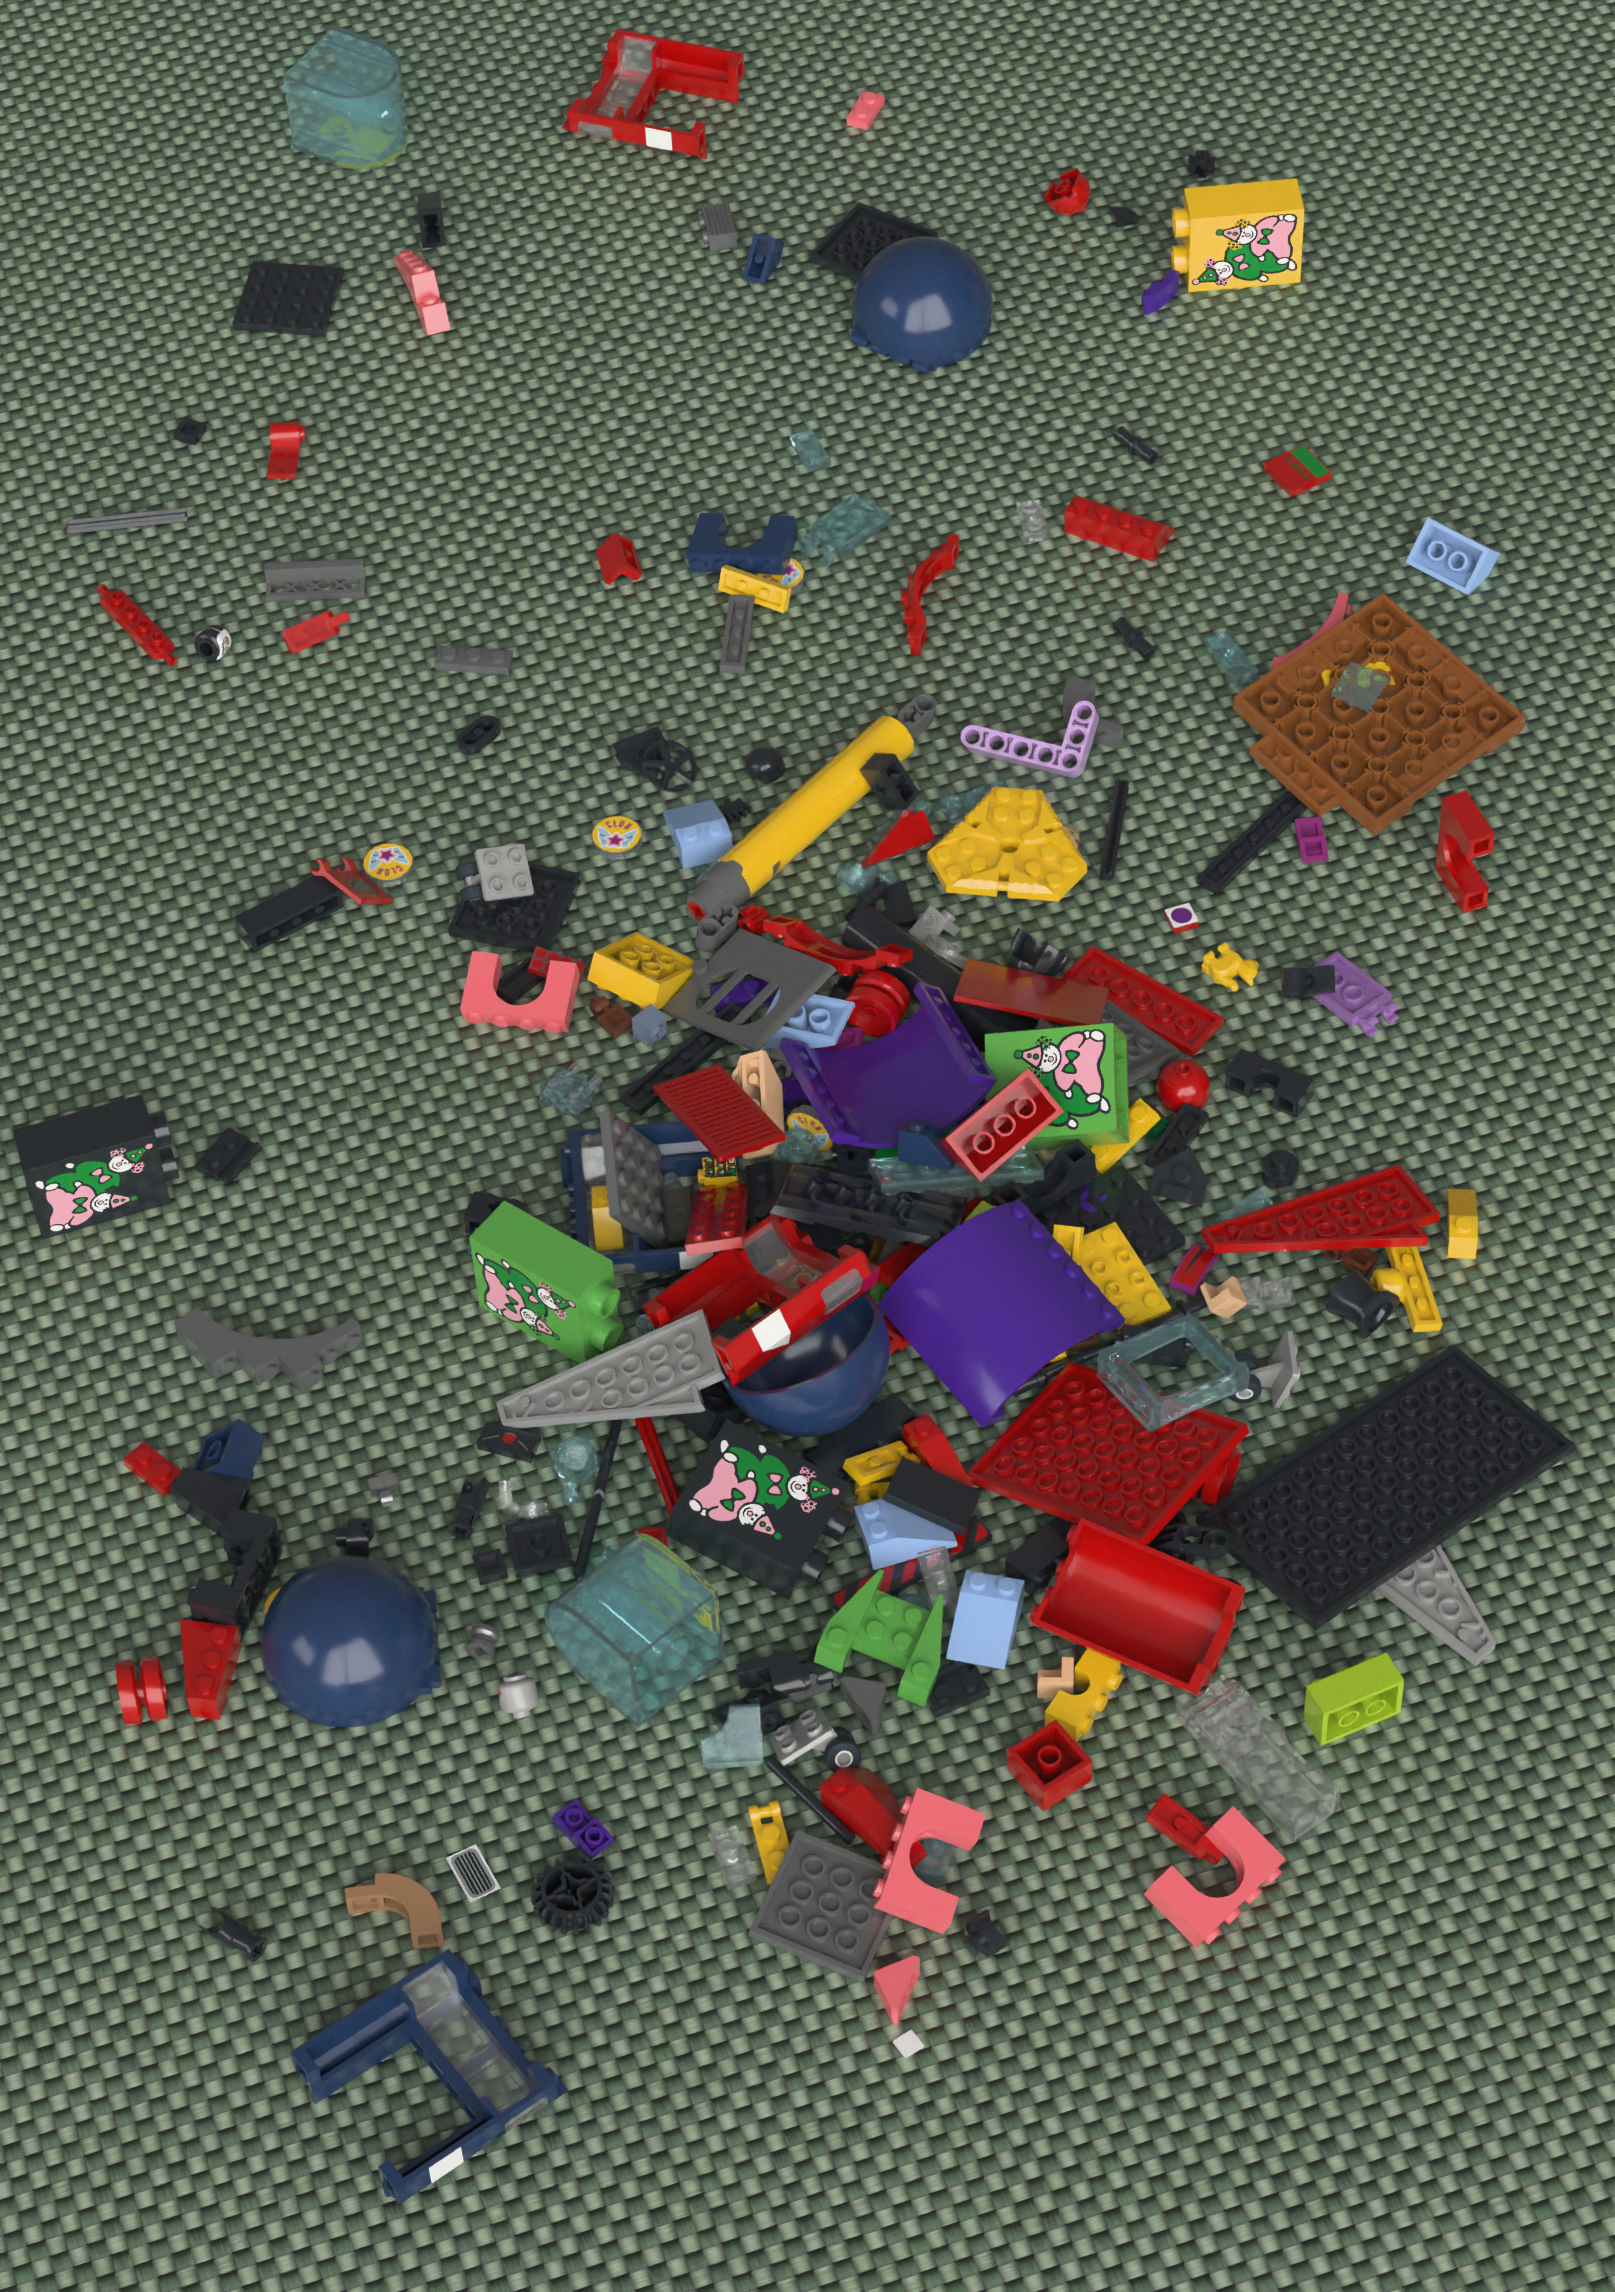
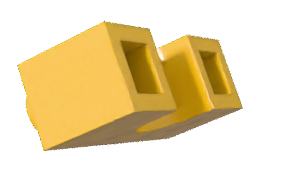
M1087 1649L1075 1666L1074 1684L1084 1688L1086 1691L1079 1695H1071L1059 1690L1045 1711V1726L1057 1720L1077 1743L1082 1734L1086 1735L1090 1731L1093 1717L1097 1711L1101 1713L1104 1710L1111 1690H1117L1123 1678V1674L1120 1673L1121 1663Z

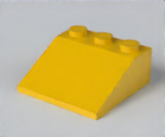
M635 932L594 951L587 980L595 983L600 989L609 990L617 994L622 1000L631 1001L639 1005L642 1010L650 1004L660 1009L695 975L692 970V964L696 960L639 932Z

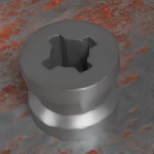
M476 1624L471 1629L470 1635L472 1638L466 1644V1652L476 1659L490 1660L495 1654L494 1645L498 1643L500 1633L492 1626Z

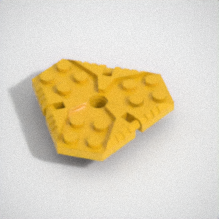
M993 787L964 816V821L958 822L943 839L927 852V860L946 893L997 897L998 891L1008 892V898L1059 902L1087 873L1086 862L1075 844H1073L1067 831L1062 829L1061 821L1058 819L1057 814L1042 790Z

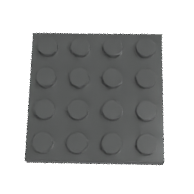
M1109 1000L1106 1002L1100 1024L1114 1023L1127 1036L1128 1084L1178 1059L1181 1050ZM1041 1019L1037 1024L1036 1030L1073 1026Z
M610 1110L599 1113L610 1217L634 1234H638L641 1239L654 1248H668L667 1237H669V1228L665 1222L664 1214L667 1210V1205L662 1195L664 1178L659 1167V1161L661 1160L659 1147Z
M797 1830L749 1930V1936L864 1983L894 1917L892 1914L874 1908L877 1897L873 1896V1891L878 1879L884 1878L886 1869L882 1868L881 1863Z

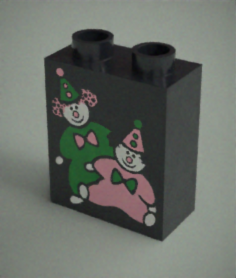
M142 1094L12 1130L42 1240L171 1204L166 1182L180 1178L172 1148L158 1149V1147L172 1144L169 1128L163 1112L153 1115L148 1114Z
M726 1419L676 1502L665 1535L790 1600L800 1581L814 1587L821 1577L830 1558L828 1554L819 1550L826 1536L839 1543L844 1537L855 1514V1511L843 1505L850 1483Z

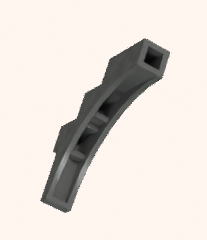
M198 1307L174 1321L177 1338L215 1380L224 1374L230 1373L235 1367L240 1366L257 1386L273 1379L278 1373L282 1372L300 1392L316 1385L319 1380L324 1378L322 1367L330 1365L336 1358L349 1350L355 1349L363 1342L361 1326L354 1318L335 1328L314 1335L291 1339L254 1337L230 1330L210 1319Z

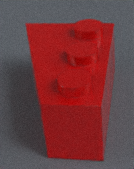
M180 1619L186 1697L191 1717L221 1720L242 1647L237 1626Z

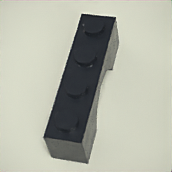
M1076 1139L1055 1153L1049 1168L1035 1181L1025 1185H1018L1011 1180L990 1193L991 1205L1000 1206L1020 1199L1029 1208V1211L1036 1215L1096 1177L1095 1154L1079 1139Z

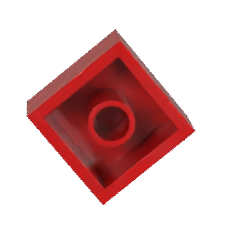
M1057 1720L1052 1721L1007 1750V1770L1043 1812L1092 1781V1760Z

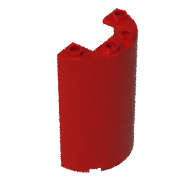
M1080 1518L1078 1525H1072L1068 1532L1066 1541L1069 1542L1070 1553L1066 1561L1061 1559L1057 1566L1055 1576L1058 1578L1054 1587L1048 1586L1041 1603H1035L1030 1613L1029 1620L1032 1621V1625L1199 1697L1204 1690L1201 1688L1202 1684L1208 1685L1225 1651L1236 1624V1610L1240 1611L1246 1588L1144 1544L1141 1546L1135 1540Z

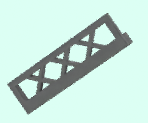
M363 559L265 563L264 566L267 602L365 597L366 574ZM350 584H360V589H348L347 586ZM325 585L334 586L331 590L322 589ZM301 586H308L310 588L307 591L297 590ZM283 587L285 589L280 593H272V588Z

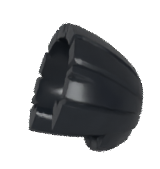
M1017 928L1010 948L1008 965L1009 968L1054 977L1067 966L1071 958L1052 946L1039 942L1038 939Z

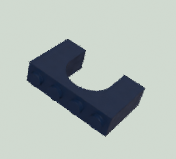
M700 513L686 552L690 571L721 573V568L729 565L751 574L785 575L798 537L794 516L771 515L766 531L758 542L744 548H730L724 546L728 533L724 514Z

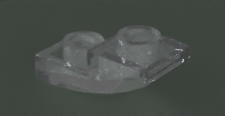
M1259 1276L1239 1280L1248 1302L1241 1309H1276L1294 1306L1293 1282L1290 1277L1263 1283Z

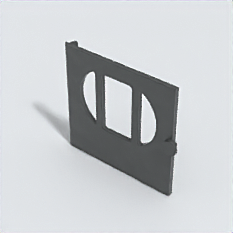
M740 928L708 962L704 959H698L692 964V970L695 975L661 1010L667 1015L747 1048L750 1053L759 1051L835 973L836 969L830 964ZM735 972L701 1008H698L699 997L707 985L722 975ZM747 974L769 982L732 1022L728 1023L708 1014ZM777 988H780L779 1000L767 1015L755 1022L742 1025Z

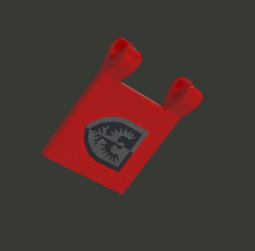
M349 857L341 858V861L345 863V869L337 867L336 871H332L326 859L316 858L315 861L320 864V869L311 868L310 870L315 876L326 877L360 905L392 903L393 901L391 896L360 873L354 861Z

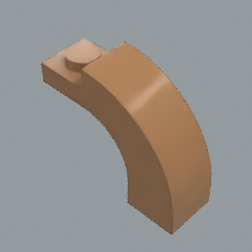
M375 1873V1884H358L354 1887L345 1888V1899L349 1914L380 1910L393 1911L402 1915L409 1922L414 1949L445 1945L438 1906L432 1895L418 1882L398 1874Z

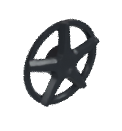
M660 739L649 745L643 754L642 767L646 777L654 786L663 791H684L696 779L697 764L693 757V752L680 743ZM666 745L681 750L683 754L672 757ZM659 746L662 759H647L649 752ZM687 760L690 761L692 767L691 778L680 768ZM647 767L658 768L662 775L660 784L650 776ZM675 775L686 782L684 786L679 788H667L670 779Z

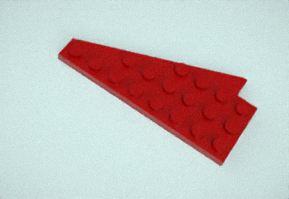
M1400 1164L1201 1228V1238L1214 1254L1330 1249L1351 1251L1358 1248L1428 1245V1236L1421 1227L1439 1222L1440 1212Z

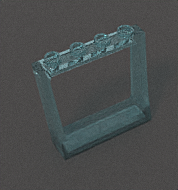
M1189 1313L1100 1350L1096 1376L1136 1419L1151 1432L1189 1412L1248 1389L1250 1373L1245 1362H1238L1235 1359L1231 1348L1225 1349L1221 1345L1220 1337L1217 1334L1211 1335L1208 1332L1204 1321H1197ZM1185 1337L1224 1375V1377L1168 1396H1160L1135 1371L1130 1363L1164 1345Z

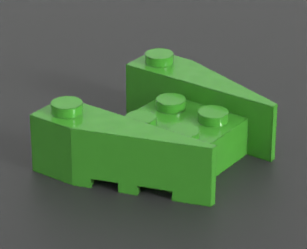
M880 1569L828 1621L817 1645L814 1662L842 1673L852 1649L905 1670L897 1696L925 1707L940 1668L944 1595L939 1593L930 1612L879 1591L884 1571Z

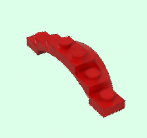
M949 534L946 543L941 544L940 550L933 549L931 555L922 564L916 565L914 573L909 574L908 589L902 592L901 605H904V624H907V643H910V654L920 655L927 639L926 617L920 605L922 596L938 575L946 569L953 570L959 555V535Z
M776 915L763 921V931L773 933L774 937L785 938V947L793 948L795 951L830 964L839 971L840 975L852 976L860 970H878V968L885 965L900 967L901 964L912 960L913 949L898 946L894 943L869 951L842 946L823 937L800 919Z

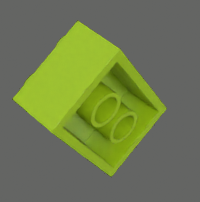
M1387 1652L1379 1656H1370L1360 1664L1353 1667H1344L1336 1674L1324 1679H1315L1307 1685L1303 1719L1320 1746H1323L1401 1713L1404 1679Z

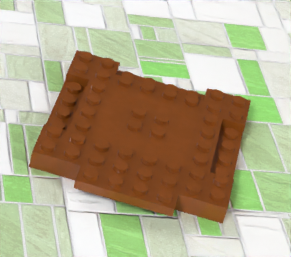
M1384 593L1235 695L1233 701V710L1264 737L1249 747V754L1318 817H1321L1339 804L1373 836H1376L1411 811L1414 802L1483 753L1486 756L1521 732L1526 719L1520 711ZM1385 662L1386 666H1390L1391 671L1389 673L1384 670H1376L1371 674L1368 689H1361L1357 685V675L1369 663ZM1330 669V684L1324 688L1321 673ZM1345 674L1351 679L1349 681H1341L1338 678L1343 677ZM1391 676L1394 678L1395 685H1390ZM1376 677H1382L1386 679L1387 682L1384 684H1378L1373 679Z

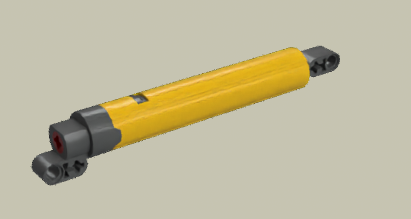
M929 694L916 696L900 710L897 719L886 715L879 717L697 878L696 889L688 895L685 912L698 924L695 944L699 950L712 952L725 942L736 930L738 908L872 790L860 769L875 753L895 754L901 763L912 754L914 750L913 740L933 722L937 704L933 696Z

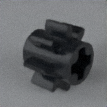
M1196 150L1195 156L1189 155L1187 171H1191L1195 178L1206 179L1208 172L1214 173L1216 157H1212L1208 150Z

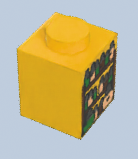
M715 1157L702 1158L703 1169H698L699 1185H714L715 1188L737 1181L735 1157L720 1163Z

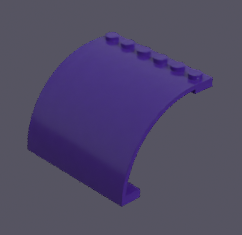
M918 982L913 991L922 1006L894 1031L859 1046L837 1050L810 1049L807 1043L783 1038L779 1047L802 1086V1090L811 1102V1106L820 1118V1122L825 1127L829 1138L833 1142L840 1145L845 1143L865 1148L898 1147L899 1130L909 1120H923L927 1124L935 1125L940 1132H943L968 1115L989 1093L997 1079L940 987Z
M1020 1199L989 1209L945 1235L902 1273L878 1304L882 1312L982 1428L1001 1422L1006 1415L1001 1408L1004 1403L1047 1363L1085 1338L1098 1332L1106 1333L1120 1328L1126 1320L1116 1306L1105 1297L1099 1287L1090 1280L1082 1271V1268L1067 1254L1063 1246L1052 1237L1046 1227L1037 1220Z

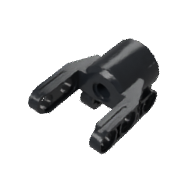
M1179 1510L1148 1546L1192 1565L1196 1556L1216 1559L1226 1555L1231 1550L1232 1544L1229 1534L1225 1530L1188 1525L1185 1514ZM1194 1536L1197 1539L1192 1543L1185 1538ZM1221 1540L1225 1542L1224 1545L1218 1548L1210 1546L1214 1541ZM1221 1577L1241 1586L1239 1582L1232 1578Z

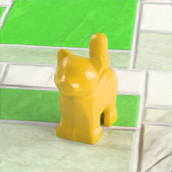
M1227 942L1218 946L1217 950L1221 953L1218 959L1215 958L1213 951L1204 955L1202 972L1209 975L1215 983L1229 987L1235 992L1239 987L1232 978L1239 974L1248 985L1253 986V979L1257 976V969L1259 967L1256 960L1243 959L1238 953L1229 948Z

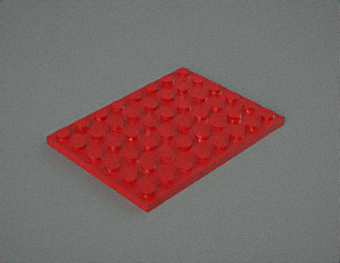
M1070 1361L965 1475L971 1480L972 1484L1075 1524H1078L1080 1518H1083L1135 1540L1141 1546L1143 1544L1148 1546L1246 1437L1249 1430L1247 1424Z

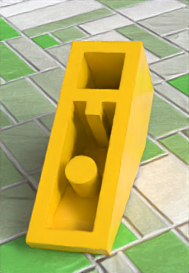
M1447 1189V1258L1476 1259L1478 1242L1476 1192L1470 1189Z

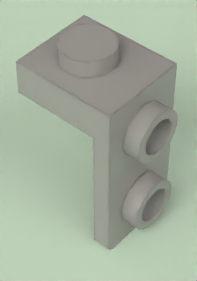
M930 905L909 933L923 944L925 942L932 944L943 929L955 937L961 928L953 923L956 918L947 910L943 909L940 912Z

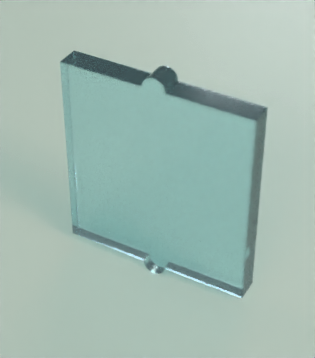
M1351 661L1331 691V696L1347 702L1349 706L1354 705L1369 712L1387 685L1389 678L1374 672L1372 668H1365Z

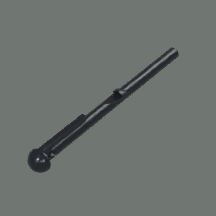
M623 1419L611 1420L573 1571V1575L578 1578L585 1576Z

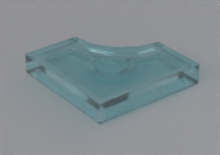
M760 1704L729 1706L728 1718L724 1725L715 1733L701 1737L703 1769L764 1765Z

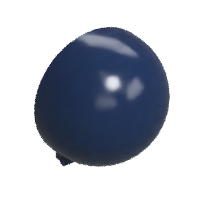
M911 237L894 242L879 251L866 264L859 275L852 297L851 318L854 327L851 329V342L867 348L871 342V351L885 357L891 354L892 360L909 366L912 360H914L911 367L925 374H928L930 370L935 372L939 366L952 364L968 357L985 342L991 330L993 319V298L989 282L983 270L971 255L949 241L934 237Z
M845 1289L822 1292V1298L827 1306L825 1314L830 1313L855 1294ZM863 1293L734 1387L723 1368L726 1379L722 1380L739 1409L751 1420L770 1431L792 1437H815L842 1429L854 1422L870 1407L882 1389L887 1376L890 1362V1340L882 1312L876 1301L870 1295Z
M342 1555L330 1557L305 1567L293 1575L281 1587L265 1615L260 1648L263 1670L271 1690L283 1705L298 1716L311 1722L331 1727L345 1728L370 1725L399 1713L415 1701L419 1695L431 1694V1689L442 1686L441 1666L438 1665L440 1664L438 1618L436 1615V1593L433 1591L424 1592L423 1587H418L414 1581L396 1567L381 1560L365 1556Z

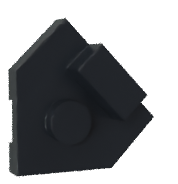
M655 727L612 744L611 749L622 769L646 776L642 767L643 754L649 745L660 739L665 740L659 727ZM659 746L649 752L647 759H662ZM647 767L650 776L656 780L659 775L658 768Z
M1188 1147L1155 1167L1148 1193L1203 1208L1210 1181L1194 1152Z

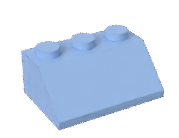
M1427 518L1405 563L1469 595L1489 576L1500 553L1437 520Z

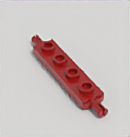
M105 584L103 586L100 585L97 589V592L102 595L100 597V605L152 659L161 658L170 667L176 665L177 658L172 655L174 643L123 590L111 592Z

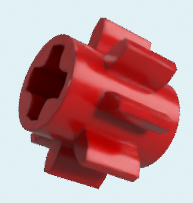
M752 904L739 911L742 917L738 920L739 928L758 936H762L767 932L763 931V921L770 918L765 908L762 906L755 907Z

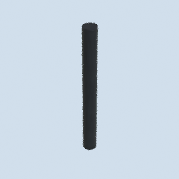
M776 1758L769 1760L767 1767L847 1845L855 1840L856 1835Z

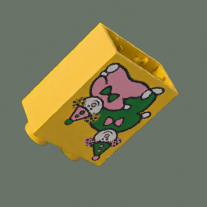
M1297 178L1184 188V207L1172 209L1174 237L1183 238L1182 245L1171 246L1172 270L1179 271V274H1185L1188 292L1300 282L1304 205Z

